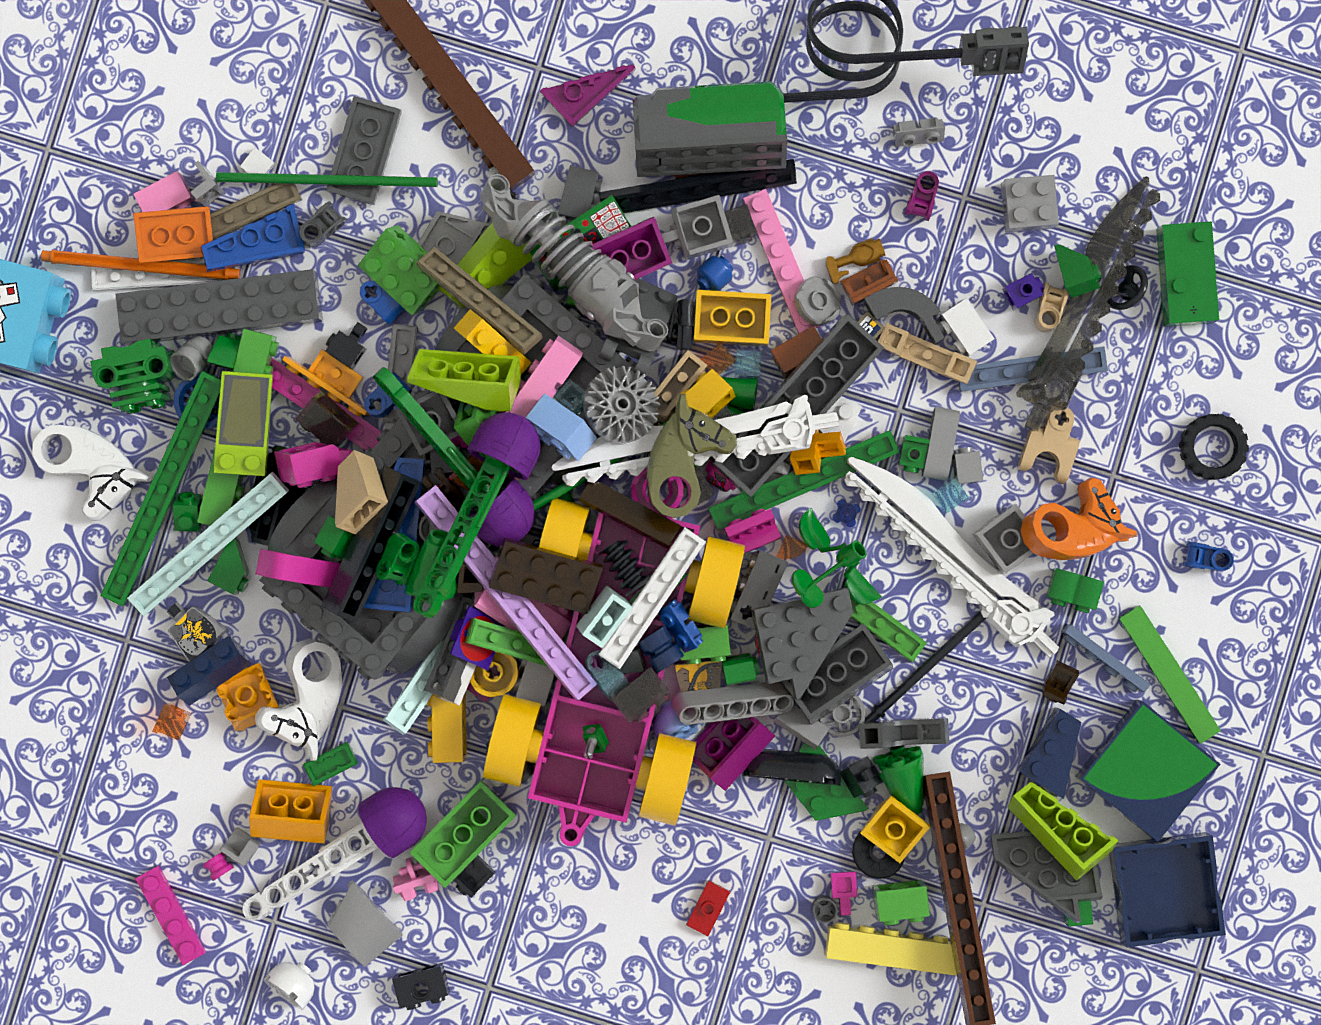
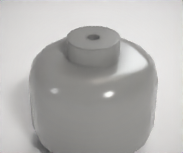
M960 823L965 851L974 843L976 835L969 825Z

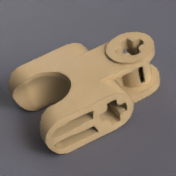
M1065 406L1053 408L1048 412L1043 428L1031 425L1018 462V469L1025 472L1031 469L1035 458L1040 453L1046 452L1051 454L1056 461L1055 480L1060 484H1064L1068 480L1080 443L1079 439L1069 436L1074 423V414L1071 409ZM1062 413V418L1065 419V422L1058 425V420L1055 419V416Z

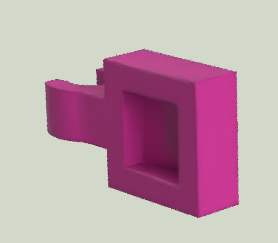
M856 872L830 873L832 898H839L840 915H851L850 897H857Z

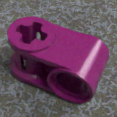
M925 171L917 177L907 203L905 215L913 214L924 217L925 221L930 220L935 203L934 199L939 186V179L935 173ZM926 177L932 180V189L925 190L920 184L922 178Z

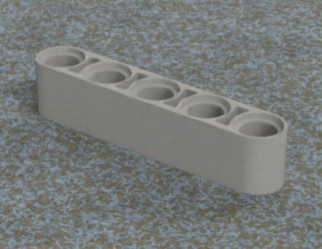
M765 682L678 693L671 701V706L683 724L687 725L783 714L788 712L794 705L793 697L781 682L772 684Z

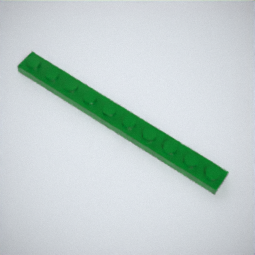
M205 371L201 372L100 595L101 597L118 605L125 606L128 600L127 597H129L220 397V378Z

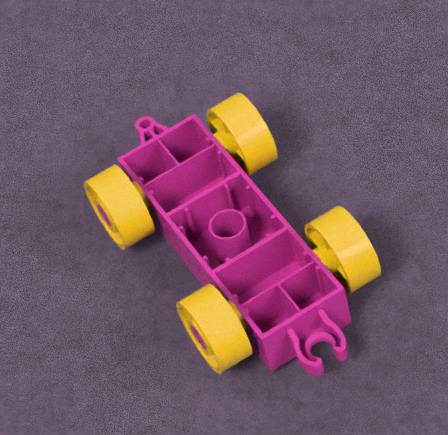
M646 467L632 481V500L657 512L650 504L649 498L646 495ZM673 476L669 477V494L663 500V503L670 508L678 507L683 498L682 480L679 477ZM557 498L551 502L539 547L602 564L603 571L591 605L606 585L629 602L641 587L625 596L630 589L621 590L620 586L624 580L615 581L614 578L618 571L610 572L609 568L613 563L604 564L603 560L607 554L598 555V553L618 540H628L624 549L633 548L634 551L630 558L639 557L640 559L635 566L644 565L645 569L641 575L650 574L652 576L683 529L687 528L698 536L700 526L662 515L681 525L679 532L667 549L599 512L594 534L586 533L590 507ZM708 536L702 560H693L686 570L688 575L672 591L661 608L667 606L673 599H676L677 602H682L684 592L691 593L693 597L689 609L690 617L687 620L724 629L731 609L745 545ZM574 611L566 646L595 680L597 685L580 700L576 701L557 678L544 731L536 729L541 703L504 694L493 728L483 778L520 787L527 763L536 764L528 798L559 806L561 820L560 839L567 846H575L581 841L586 827L595 815L627 823L635 789L644 791L638 817L676 826L691 770L696 742L659 733L653 757L643 756L664 670L656 673L649 662L651 659L650 655H644L641 650L646 664L645 671L620 674L617 667L599 656L603 648L583 636L576 627L585 615ZM658 613L639 642L664 626ZM601 724L609 745L606 746L605 752L593 753V757L587 759L584 757L586 743L583 739L584 731L582 728L585 725Z

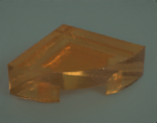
M785 535L776 557L780 559L796 558L808 546L802 541Z

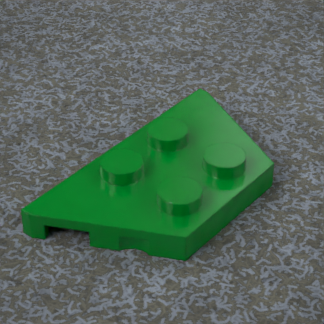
M803 742L799 752L827 756L820 745L815 750ZM842 777L841 786L785 781L815 821L863 812L869 809L859 796L856 798L852 796Z

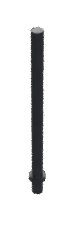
M979 611L878 706L875 704L872 707L874 710L865 717L864 721L872 722L880 717L883 718L886 715L885 712L986 619L983 618L981 612Z

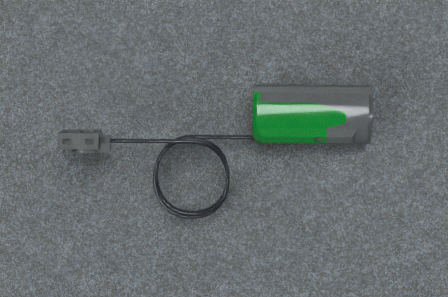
M813 0L807 16L806 49L810 60L817 69L829 77L842 81L870 80L884 74L893 66L889 74L879 83L861 89L783 93L771 81L656 88L651 95H638L632 100L637 177L786 168L787 131L784 103L855 99L872 96L885 89L892 82L901 61L960 58L961 66H972L973 76L1023 73L1029 47L1027 27L983 28L976 30L975 33L961 34L959 48L901 52L903 22L900 11L893 0L880 1L892 12L897 27L890 16L881 8L862 1L834 3L821 9L813 17L817 7L825 1ZM842 11H862L876 16L885 23L894 38L896 48L894 52L842 53L823 44L816 36L814 28L822 19L831 14ZM812 44L821 54L837 62L846 64H883L874 69L860 72L838 70L820 60L814 52Z

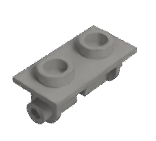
M937 117L921 119L919 122L920 128H916L915 120L898 122L896 125H893L895 147H910L925 143L935 144L944 141L945 125L943 126V120H938Z

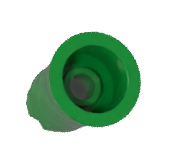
M722 377L733 388L736 396L727 405L754 411L758 378Z

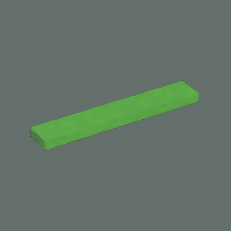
M1141 605L1119 617V621L1198 744L1203 743L1220 732V728Z

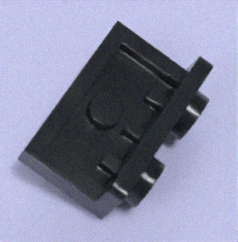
M477 855L453 881L456 883V888L461 894L472 898L495 874V871Z

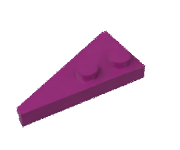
M633 64L623 65L607 72H598L581 77L575 81L570 80L563 82L561 85L542 88L540 93L573 127L631 75L636 68Z

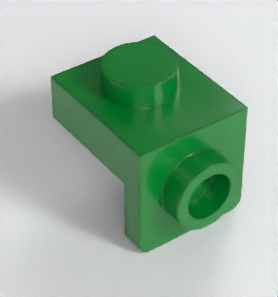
M183 492L176 495L173 503L175 531L200 532L201 523H197L202 500L201 494Z

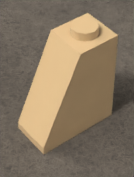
M353 450L338 466L335 525L337 528L357 534L388 503L374 458Z

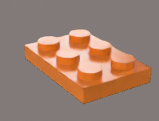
M209 206L133 213L139 263L203 257L201 246L213 241Z

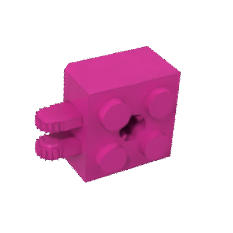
M312 442L275 451L279 478L282 482L289 483L290 486L297 485L298 488L312 485L313 480L321 479L322 482L334 480L338 474V466L351 454L352 450L338 448L333 444Z

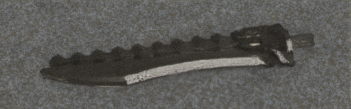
M1148 176L1143 177L1114 206L1087 245L1085 256L1089 257L1093 265L1098 264L1103 277L1126 230H1129L1066 356L1062 358L1096 290L1070 298L1053 335L1034 368L1027 376L1029 383L1022 385L1016 392L1017 397L1023 398L1024 401L1034 405L1025 424V427L1032 431H1039L1047 411L1065 410L1070 403L1083 374L1082 371L1085 370V361L1082 360V357L1093 351L1094 343L1090 339L1102 332V324H1100L1099 319L1110 313V305H1108L1107 301L1119 294V286L1115 283L1127 276V268H1125L1124 263L1135 257V249L1132 245L1144 238V230L1140 227L1152 220V212H1150L1149 207L1160 201V193L1155 189L1150 190L1135 220H1132L1150 185Z

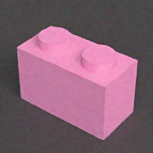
M178 171L133 194L142 212L190 208L191 203L195 202L186 181Z

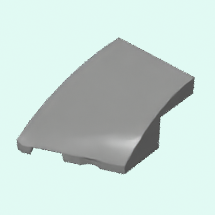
M353 880L349 882L348 891L344 899L338 902L336 911L327 923L339 941L364 967L403 936L401 930L385 916L383 910L370 900L366 892Z

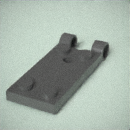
M636 279L635 281L639 284V304L642 318L659 319L667 325L678 296L645 280ZM607 335L598 357L610 362L615 350L638 360L634 373L639 370L641 376L647 374L656 350L646 351L637 346L633 347L623 338Z

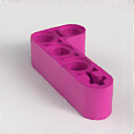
M260 549L255 574L330 588L341 563Z

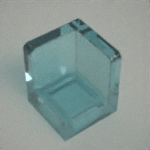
M955 478L949 480L932 493L945 513L950 512L956 506L969 499V496Z

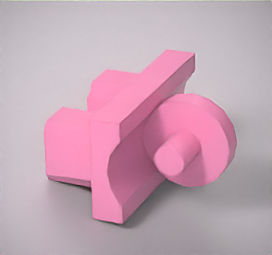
M411 857L406 859L407 866L399 869L400 874L393 876L395 894L399 893L404 901L414 899L417 896L415 887L423 885L426 893L438 890V881L419 862L414 863Z

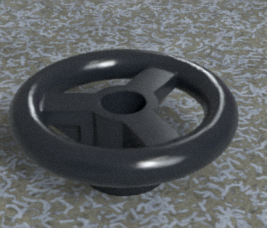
M1127 265L1115 270L1108 277L1103 288L1105 303L1115 310H1125L1136 305L1143 298L1148 287V277L1145 271L1135 265ZM1135 273L1140 277V287L1134 282L1133 277ZM1125 274L1124 280L1119 286L1111 289L1115 280ZM1120 296L1126 302L1117 303L1112 298Z

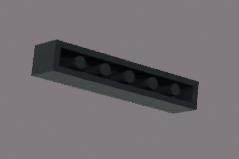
M387 466L380 479L388 503L357 534H354L321 605L335 615L357 623L376 582L377 565L383 556L387 542L393 534L399 532L421 484L420 481Z

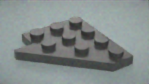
M848 588L824 592L823 602L816 608L807 607L799 598L751 610L767 684L790 679L794 699L801 698L853 614Z
M1030 831L991 834L990 839L994 862L1075 923L1081 922L1078 902L1102 899L1097 864L1076 881Z

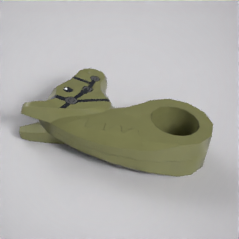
M686 394L678 395L675 413L660 430L652 447L646 471L650 504L659 514L671 518L688 515L698 505L701 491L694 468L693 455L706 451L730 454L736 448L738 442L736 435L705 413L689 407ZM673 476L684 480L689 490L686 502L676 508H670L665 505L659 494L662 483L667 478Z

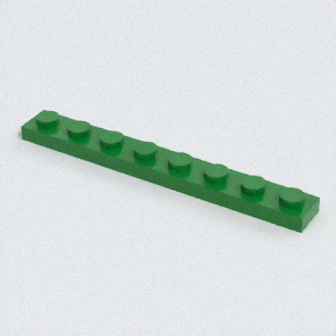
M891 430L847 448L845 455L821 459L820 473L795 475L793 471L788 473V475L761 485L752 497H746L742 493L708 509L717 530L728 527V524L736 519L744 520L751 517V514L759 509H770L846 476V473L849 471L852 473L856 472L847 463V459L850 457L874 464L898 454L900 451Z

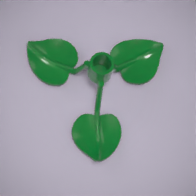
M808 509L799 521V532L803 541L810 549L815 550L818 548L821 553L839 551L836 555L838 563L814 580L805 570L798 569L793 572L792 584L796 593L801 596L802 602L809 608L820 606L824 595L816 584L839 567H847L844 573V577L847 579L845 587L849 589V594L854 601L861 605H867L880 599L882 596L855 568V566L860 564L859 561L867 555L862 543L855 540L848 545L842 543L841 545L830 547L831 542L826 530L816 518L813 509Z

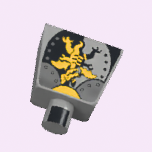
M176 602L167 610V613L175 621L168 629V632L188 662L211 648L229 630L198 606H192L186 611Z

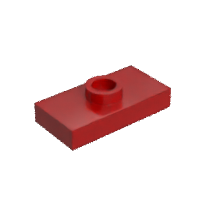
M708 880L686 926L709 936L731 891Z

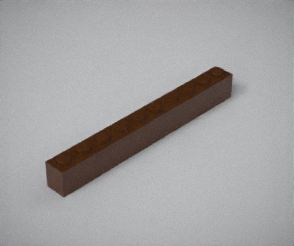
M363 0L371 12L376 10L381 18L378 21L386 32L391 30L395 35V38L392 40L402 52L405 49L410 55L407 60L414 70L420 69L425 75L422 80L429 90L435 89L440 95L436 99L444 110L449 108L455 115L451 119L459 130L464 128L469 136L466 139L474 149L479 147L484 155L481 159L489 169L494 167L498 174L506 177L510 184L509 189L512 192L536 175L532 166L408 1Z
M949 771L925 775L924 796L931 825V835L965 1024L994 1025L996 1021L951 773Z

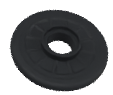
M859 832L852 847L853 859L858 869L865 875L875 879L888 878L897 873L902 867L905 858L901 863L897 862L887 853H885L883 858H876L873 855L875 844Z

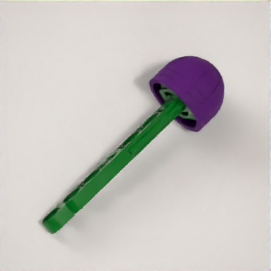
M382 367L373 375L376 383L470 490L478 475L476 469L410 393L402 387L403 385L387 368ZM514 476L505 478L477 534L481 540L488 544L502 546L504 538L520 541L532 527L534 519L532 499ZM488 483L481 488V494H485L489 490L490 486ZM478 506L470 510V518L477 514Z
M506 412L490 416L478 427L467 448V451L482 461L483 465L425 578L424 587L420 588L414 600L413 608L415 612L424 618H432L440 610L445 600L443 596L450 590L506 476L510 475L518 479L528 480L540 454L539 435L532 423L521 415ZM490 483L489 490L485 494H481L483 485ZM478 506L477 514L470 518V510ZM454 552V560L450 564H446L447 556ZM439 576H443L442 584L435 588V580ZM431 599V606L428 610L423 611L424 602Z

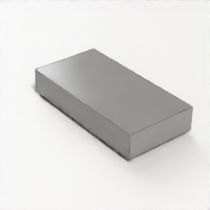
M795 705L788 712L779 714L774 721L815 750L830 729L819 721L811 725L802 710Z

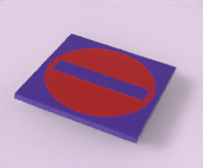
M468 606L464 618L456 621L450 637L454 644L450 654L488 671L496 651L465 643L471 618L502 627L505 626L489 615Z

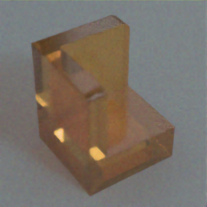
M721 342L700 359L708 365L707 369L709 371L713 369L719 375L723 374L736 362Z
M170 703L164 704L152 732L156 734L163 733L179 740L192 713Z

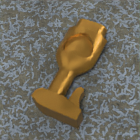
M871 238L855 244L850 253L836 259L832 256L826 257V268L831 282L837 284L844 275L849 274L848 270L839 272L838 268L849 264L867 266L880 261L881 257L886 256L880 238L876 240Z

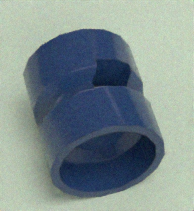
M666 626L661 627L637 643L644 655H650L651 659L649 662L656 673L661 672L684 656L679 646L672 644L671 640L673 637Z

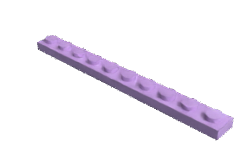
M436 485L415 501V504L436 529L449 532L458 512ZM476 536L464 560V564L576 701L580 700L597 683L528 598L489 588V582L497 560L478 536Z

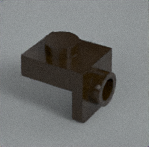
M1057 660L1043 683L1042 694L1049 701L1059 702L1064 705L1070 689L1079 676V670Z

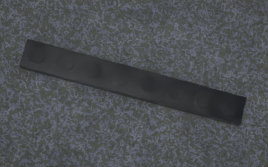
M794 159L786 160V168L715 172L599 192L600 202L612 195L622 212L628 213L703 200L717 195L721 197L797 184Z

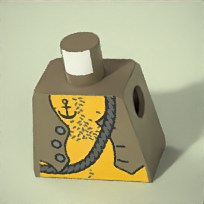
M707 660L701 661L698 664H674L681 692L720 688L722 662Z

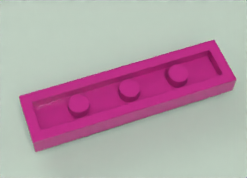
M158 865L135 878L182 965L205 954L204 946L160 866Z

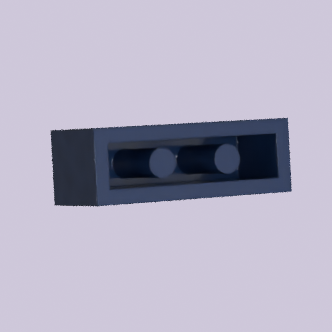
M229 635L169 675L167 679L177 697L190 706L251 665V662L241 645Z

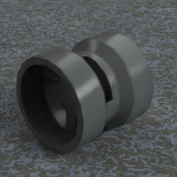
M821 895L812 902L811 910L817 921L830 923L836 918L838 909L831 897Z

